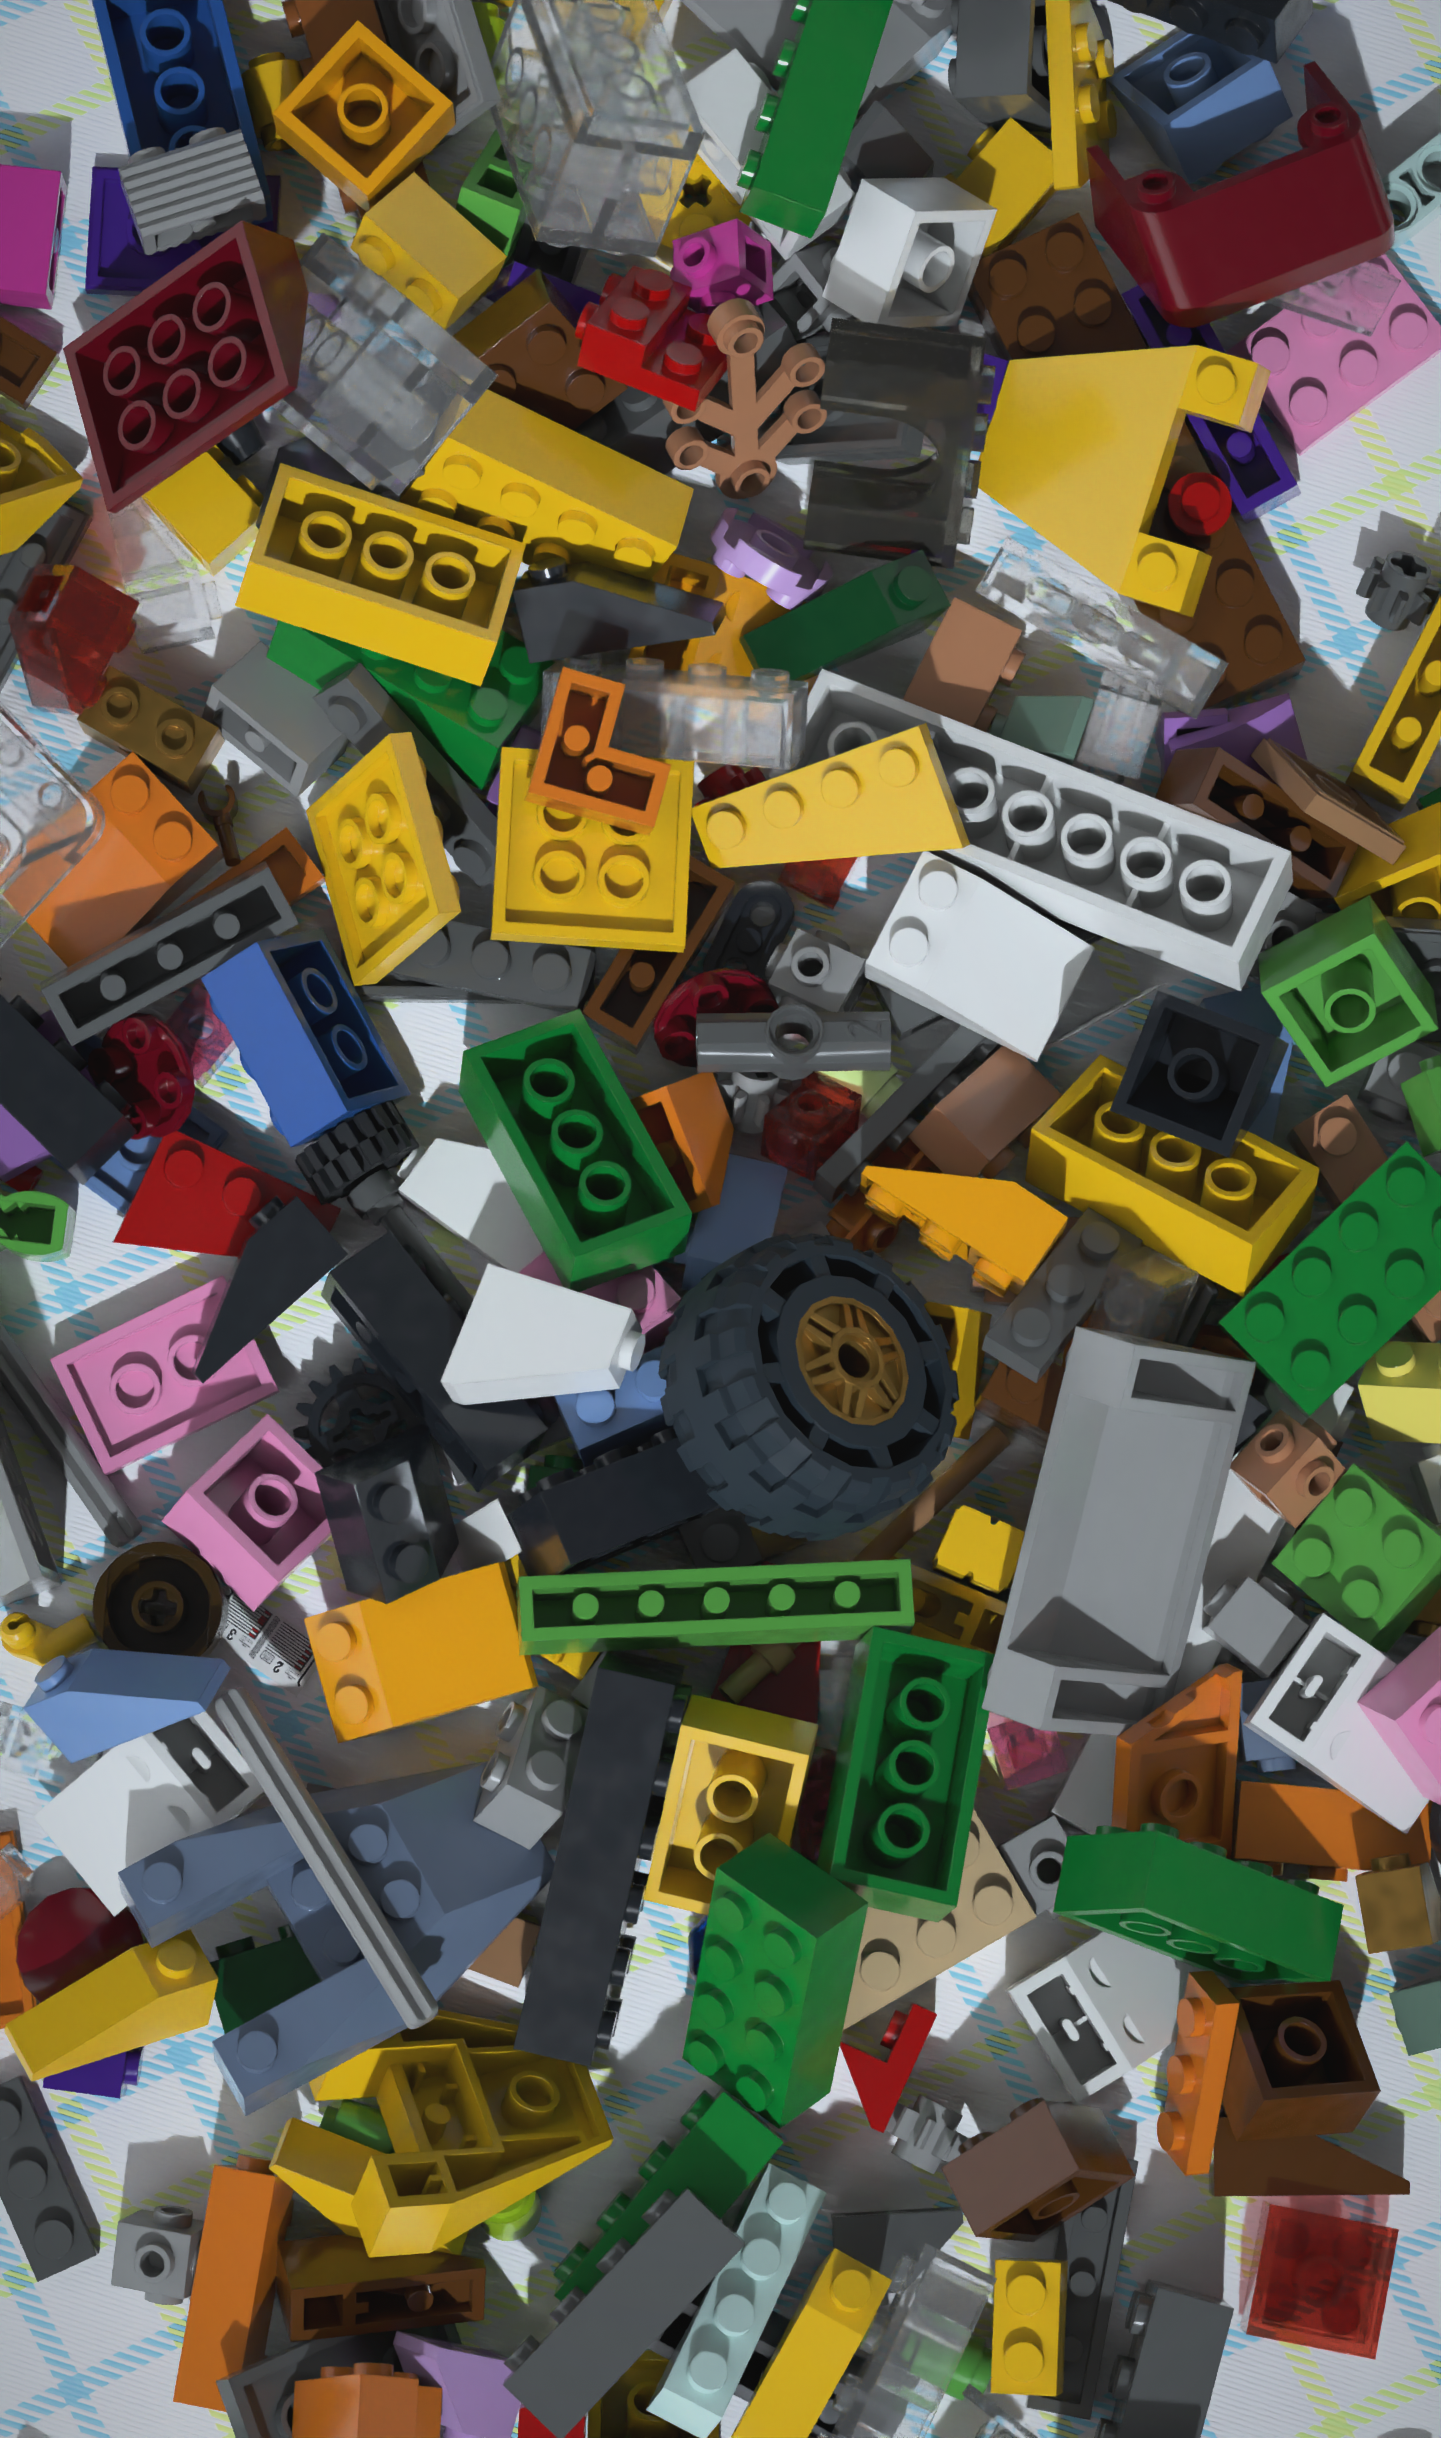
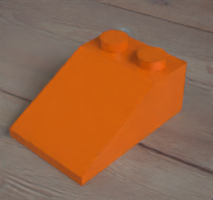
M132 751L83 795L0 885V894L62 962L69 967L151 923L223 858V854L215 840Z

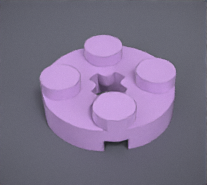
M730 507L722 512L710 533L711 541L716 546L711 560L718 568L737 578H744L745 574L767 587L766 593L773 601L790 610L800 607L804 600L811 601L821 596L833 576V571L827 561H825L819 571L816 565L809 560L815 549L807 541L783 525L753 512L748 522L734 519L739 508Z

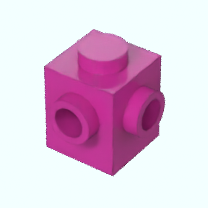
M738 218L673 240L674 267L670 271V278L692 287L688 307L695 312L711 314L722 303L736 298L746 299L753 306L774 300L771 243Z

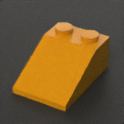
M504 1561L441 1578L388 1604L369 1598L304 1618L337 1743L379 1735L539 1687L531 1656L519 1655L517 1606Z

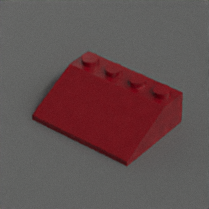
M241 220L63 348L108 512L118 513L297 389L309 292L293 239Z

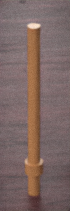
M992 1426L851 1561L891 1559L1010 1445V1441L1005 1434L997 1427ZM802 1642L754 1644L750 1647L753 1654L718 1687V1690L731 1704H739L770 1673L777 1676L796 1658L793 1651Z

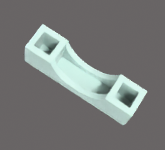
M771 2163L766 2166L752 2185L732 2227L745 2241V2245L710 2282L695 2315L666 2366L646 2411L698 2438H707L726 2412L827 2194L825 2191Z

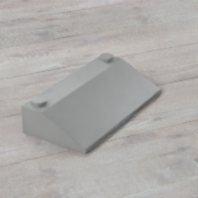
M1075 1327L1072 1344L1066 1356V1368L993 1664L988 1672L987 1688L982 1709L1043 1731L1119 1736L1173 1698L1256 1362L1119 1332Z

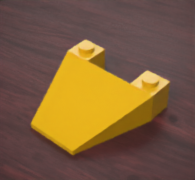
M1199 345L1009 360L998 395L997 405L992 421L989 424L971 483L1118 594L1193 618L1212 556L1187 546L1148 535L1186 414L1252 433L1271 371L1259 363Z
M439 2009L438 2015L425 2025L416 2029L406 2028L311 2080L309 2085L315 2101L376 2097L381 2115L387 2127L395 2153L371 2155L351 2202V2208L368 2257L431 2253L609 2148L614 2137L587 2066L514 2049L519 2025Z

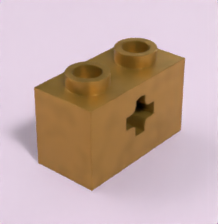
M110 665L77 718L80 727L86 735L125 757L133 751L151 772L191 795L195 793L225 742L219 727Z

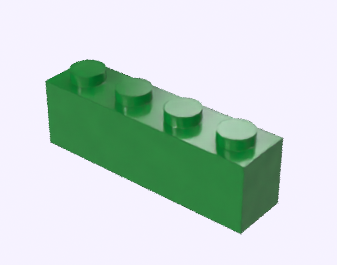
M795 0L789 19L800 24L794 41L784 38L772 70V75L780 77L782 80L776 96L769 93L766 94L754 126V130L764 133L759 151L749 148L738 175L736 185L746 189L740 213L810 239L812 238L827 212L893 0Z

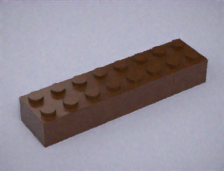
M1079 212L980 259L967 296L998 358L1009 361L1148 349ZM1185 421L1148 535L1187 546L1212 556L1193 618L1133 600L1121 594H1118L1176 711L1229 709L1299 675L1306 659L1232 513H1230L1226 524L1219 531L1204 537L1185 534L1171 521L1167 503L1174 484L1180 478L1190 473L1206 472L1211 474Z

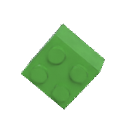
M1370 895L1258 954L1262 995L1325 1087L1346 1078L1439 1029L1434 990Z
M1353 1463L1271 1564L1350 1632L1375 1649L1387 1653L1441 1588V1530L1373 1472Z

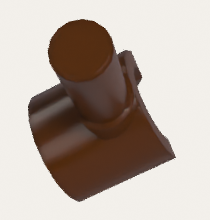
M225 784L229 801L224 808L220 810L210 809L207 806L208 803L204 790H201L198 795V804L204 818L214 824L226 866L233 867L241 862L232 821L237 815L239 808L233 788Z

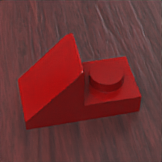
M911 2002L906 2014L897 2009L892 2014L879 2044L890 2049L885 2061L843 2041L840 2042L841 2052L869 2125L872 2129L884 2133L937 2017L936 2013Z

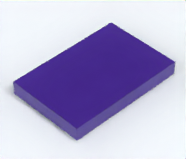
M92 166L85 279L86 293L136 296L224 232L216 233L213 236H205L200 240L194 239L188 244L181 243L177 247H169L165 251H157L153 255H145L121 186L118 167ZM266 175L271 195L273 221L256 224V226L279 234L282 180L280 175Z

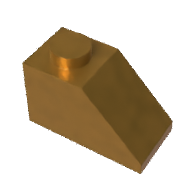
M1409 1853L1370 1859L1372 1871L1355 1876L1368 1954L1432 1945L1440 1941L1441 1899L1429 1863L1411 1865Z

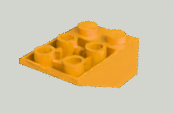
M672 553L653 576L652 581L723 602L726 616L713 636L631 648L625 667V684L790 733L818 675L767 696L739 639L752 630L792 610L773 601L766 593L767 587L745 576L744 578H737L725 573L716 565Z
M866 1166L861 1173L860 1191L867 1198L864 1204L866 1208L894 1226L902 1218L920 1230L921 1236L918 1242L948 1262L956 1254L974 1266L973 1269L975 1271L971 1277L975 1281L1004 1298L1008 1290L1016 1295L1021 1292L1062 1237L1068 1221L1067 1216L1014 1181L877 1166Z

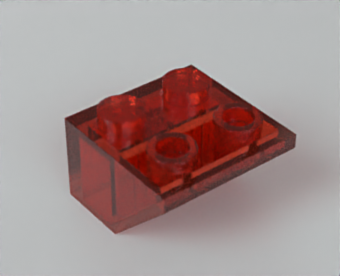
M37 564L8 618L32 706L42 712L80 716L85 708L91 709L105 689L107 676L103 675V672L113 653H120L134 634L137 621L132 617L140 602L76 565Z

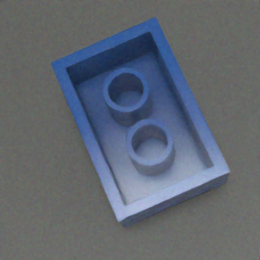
M322 927L257 941L201 978L210 995V1005L214 1014L226 1025L240 1051V1061L244 1070L256 1081L270 1108V1118L279 1133L285 1136L291 1148L317 1141L324 1134L331 1133L337 1129L338 1125L345 1121L346 1123L349 1122L356 1115L363 1111L367 1112L378 1104L382 1105L387 1101H393L396 1105L411 1095Z

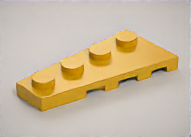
M926 723L692 807V817L710 867L713 869L959 849L970 845Z

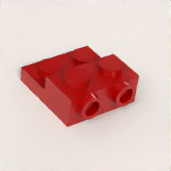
M635 265L632 266L625 276L611 273L603 287L599 305L590 301L585 305L575 331V337L583 340L577 366L694 412L727 371V354L719 350L708 331L707 323L711 314L696 313L687 309L692 287L672 280L661 271L643 269Z

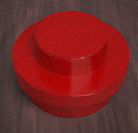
M1194 472L1183 476L1174 484L1168 497L1167 508L1171 521L1180 531L1190 536L1204 537L1216 533L1226 524L1232 510V498L1229 489L1221 479L1210 473Z

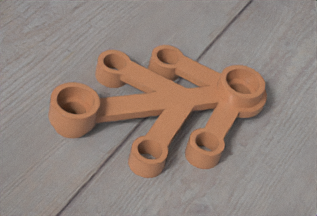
M736 298L719 305L711 313L707 323L708 331L719 350L727 354L729 404L708 395L694 412L662 399L672 420L678 424H688L699 420L731 435V444L724 448L704 440L700 431L695 427L686 426L677 429L668 437L665 445L666 451L674 465L680 470H692L701 466L716 473V483L725 496L732 499H746L762 493L770 485L777 472L775 457L797 433H811L825 422L827 410L818 395L812 390L798 391L788 398L784 404V413L758 440V428L795 386L807 387L816 383L825 372V363L812 344H797L787 350L782 358L780 367L756 393L754 354L763 344L765 325L750 301Z

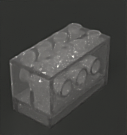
M514 0L490 63L501 97V101L491 107L490 111L535 241L546 242L549 245L560 248L576 246L604 250L618 256L633 254L655 257L705 133L654 0Z
M322 233L300 260L309 295L298 387L272 405V407L370 490H373L381 481L399 496L498 375L410 299L329 236Z

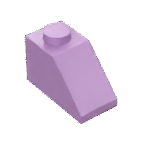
M396 2331L393 2345L403 2371L418 2374V2386L442 2388L441 2425L445 2426L443 2438H511L521 2402L503 2386L504 2380L512 2372L503 2364L508 2357L488 2349Z

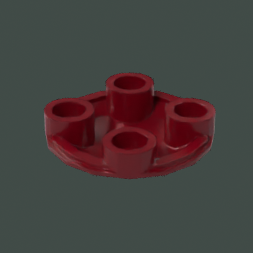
M722 968L700 973L678 985L664 1000L654 1019V1041L663 1058L681 1066L697 1067L696 1014L773 1013L779 1006L765 980L748 970Z
M133 1013L111 1025L103 1037L102 1047L94 1049L90 1053L88 1070L97 1084H100L105 1079L132 1106L124 1114L125 1118L137 1130L131 1139L139 1140L149 1136L164 1137L179 1130L191 1113L195 1095L193 1066L183 1042L168 1024L152 1014Z
M69 1888L47 1896L28 1913L23 1926L18 1930L15 1937L16 1963L24 1986L41 2003L130 1948L144 1944V1940L136 1919L127 1908L114 1917L91 1888Z

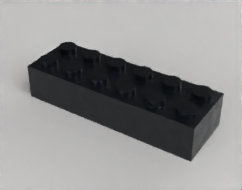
M607 1651L598 1666L515 2039L514 2049L589 2067L598 2048L609 2051L612 2037L616 2033L623 1999L612 1997L611 1995L614 1986L623 1988L626 1975H628L637 1937L625 1934L628 1923L637 1924L640 1912L643 1911L645 1904L643 1899L649 1874L639 1872L642 1859L651 1861L662 1815V1811L653 1809L656 1796L664 1798L666 1796L676 1748L667 1746L670 1732L679 1734L693 1688L691 1685L681 1683L685 1668L683 1665L623 1651Z

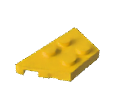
M1045 0L1054 189L1059 191L1081 188L1089 180L1086 148L1098 144L1110 159L1109 139L1115 138L1117 135V117L1113 102L1107 100L1106 77H1112L1114 74V54L1109 39H1104L1090 0Z

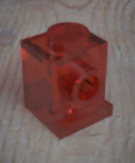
M862 856L784 863L777 882L833 911Z
M814 1071L802 1079L801 1085L764 1115L760 1155L813 1182L816 1171L858 1130L862 1095Z

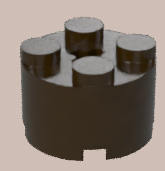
M167 1542L139 1544L117 1557L100 1576L93 1596L92 1610L95 1627L109 1650L208 1658L221 1640L228 1618L227 1595L221 1579L209 1568V1565L192 1551L180 1545ZM159 1591H166L167 1600L177 1604L176 1614L166 1616L164 1625L156 1626V1618L145 1613L146 1602H156L159 1597Z

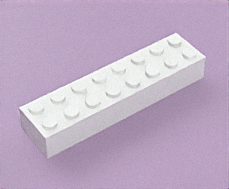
M821 669L768 775V780L926 723L970 845L964 848L927 852L984 879L1029 908L1238 991L1242 990L1293 882L1291 851L833 672ZM922 852L898 853L895 855L917 863Z

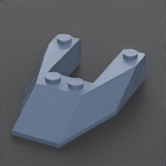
M488 1761L310 1794L436 2002L548 1884L554 1868V1861L541 1839L529 1850L473 1821L483 1791V1787L479 1785L480 1779ZM273 1805L177 1840L118 1872L121 1894L151 1948L267 1886L318 1975L320 1983L212 2041L214 2061L245 2116L408 2028Z

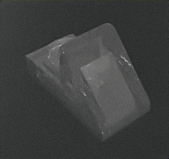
M0 1700V1769L69 1786L102 1757L104 1751L71 1764L24 1711L23 1706Z

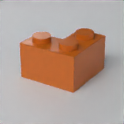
M562 667L524 801L644 835H650L655 826L671 765L609 747L626 684Z
M354 2363V2367H321L320 2378L295 2381L292 2438H440L442 2388L418 2386V2374L393 2372L394 2365Z

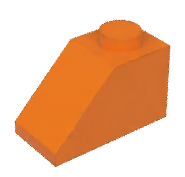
M713 1072L699 1073L630 1099L692 1214L720 1204L734 1127Z

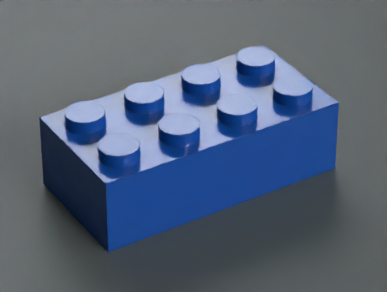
M91 0L128 157L130 158L134 153L150 147H162L166 153L190 145L189 140L193 135L209 128H224L226 133L240 129L263 191L267 215L262 220H254L251 224L256 225L273 221L271 195L223 0Z

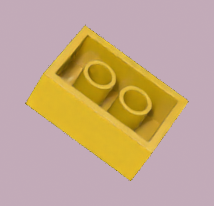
M692 1694L679 1731L643 1900L708 1915L717 1867L767 1833H771L792 1848L819 1725Z

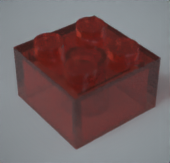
M1263 2200L1239 2329L1247 2335L1375 2360L1399 2229L1388 2224Z

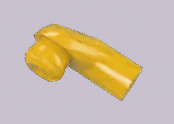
M23 1612L11 1613L0 1623L2 1646L12 1656L41 1667L55 1657L63 1655L68 1658L99 1641L84 1613L57 1628H52L33 1620Z

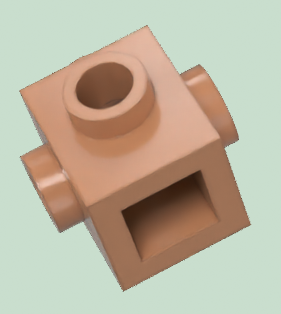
M1281 1409L1237 1455L1230 1466L1232 1472L1259 1502L1295 1529L1321 1500L1329 1494L1347 1471L1331 1452L1337 1445L1336 1440L1322 1426L1311 1418H1308L1301 1425Z

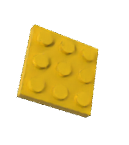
M412 732L388 734L306 810L354 986L378 983L461 912L459 886L456 878L450 872L442 843V825L433 811L426 786V767L424 761L417 753Z
M502 747L500 753L490 940L683 953L686 946L694 760L646 757L671 765L655 826L648 836L524 801L538 749Z

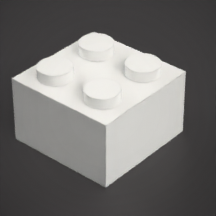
M944 177L862 179L858 192L851 202L850 215L838 251L832 258L830 274L822 297L874 329L957 326L997 209Z

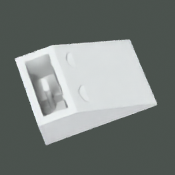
M1322 1613L1314 1617L1308 1629L1304 1632L1243 1725L1406 1835L1429 1799L1422 1796L1357 1703L1392 1671L1397 1664Z
M205 1711L113 1747L39 1810L33 1818L115 1917L128 1906L120 1891L119 1871L177 1840L237 1818L264 1796L265 1792L243 1756Z
M1099 1931L1005 1990L1072 2101L1079 2103L1177 2040L1179 2029L1177 2007L1180 2000L1185 1996L1188 1973L1205 1970L1109 1933ZM1217 1976L1227 1988H1231L1225 1978Z

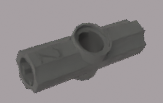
M792 1003L779 1007L773 1013L696 1014L697 1073L772 1072L781 1079L793 1081L803 1079L814 1071H890L892 1039L889 1011L815 1012L806 1005ZM792 1033L804 1037L809 1045L801 1050L794 1051L784 1048L777 1040L783 1035Z

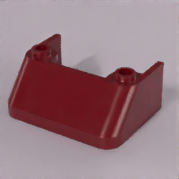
M1315 61L1303 65L1307 111L1300 117L1297 123L1298 141L1303 149L1193 191L1181 176L1162 169L1148 170L1140 175L1124 180L1098 144L1086 148L1094 225L1161 316L1170 324L1188 328L1208 324L1385 254L1393 246L1395 241L1393 212L1361 119Z

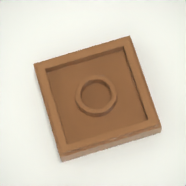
M1263 738L1250 755L1306 814L1392 865L1405 850L1406 846L1403 844L1405 841L1354 788L1270 738L1268 740Z

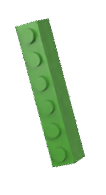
M911 1559L518 1577L516 1589L519 1655L861 1640L873 1626L910 1634L915 1624Z

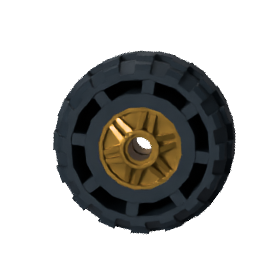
M786 1233L766 1238L734 1255L712 1269L701 1278L702 1281L684 1295L673 1313L676 1317L668 1328L669 1334L665 1338V1347L661 1350L658 1374L661 1379L666 1380L667 1388L665 1389V1395L660 1398L666 1425H673L681 1444L676 1449L689 1472L696 1470L709 1486L706 1491L707 1494L726 1511L734 1509L735 1511L742 1512L746 1515L745 1522L747 1525L769 1534L775 1532L782 1536L789 1535L791 1538L806 1537L808 1541L832 1540L845 1533L857 1532L886 1517L917 1497L933 1480L931 1472L945 1459L957 1425L956 1416L950 1413L954 1411L953 1404L959 1400L958 1378L956 1371L950 1370L946 1352L951 1348L941 1324H934L924 1307L927 1301L911 1281L904 1283L892 1272L893 1265L891 1262L871 1249L865 1252L860 1249L853 1250V1243L849 1239L813 1233L791 1238Z

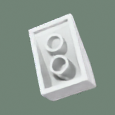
M923 851L865 963V978L1038 1062L1095 947L984 879L930 852Z

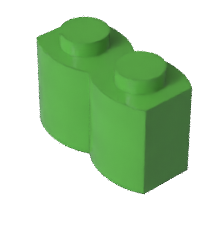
M22 1191L5 1197L0 1193V1252L8 1249L21 1258L36 1262H55L70 1257L76 1212L65 1201L48 1193Z

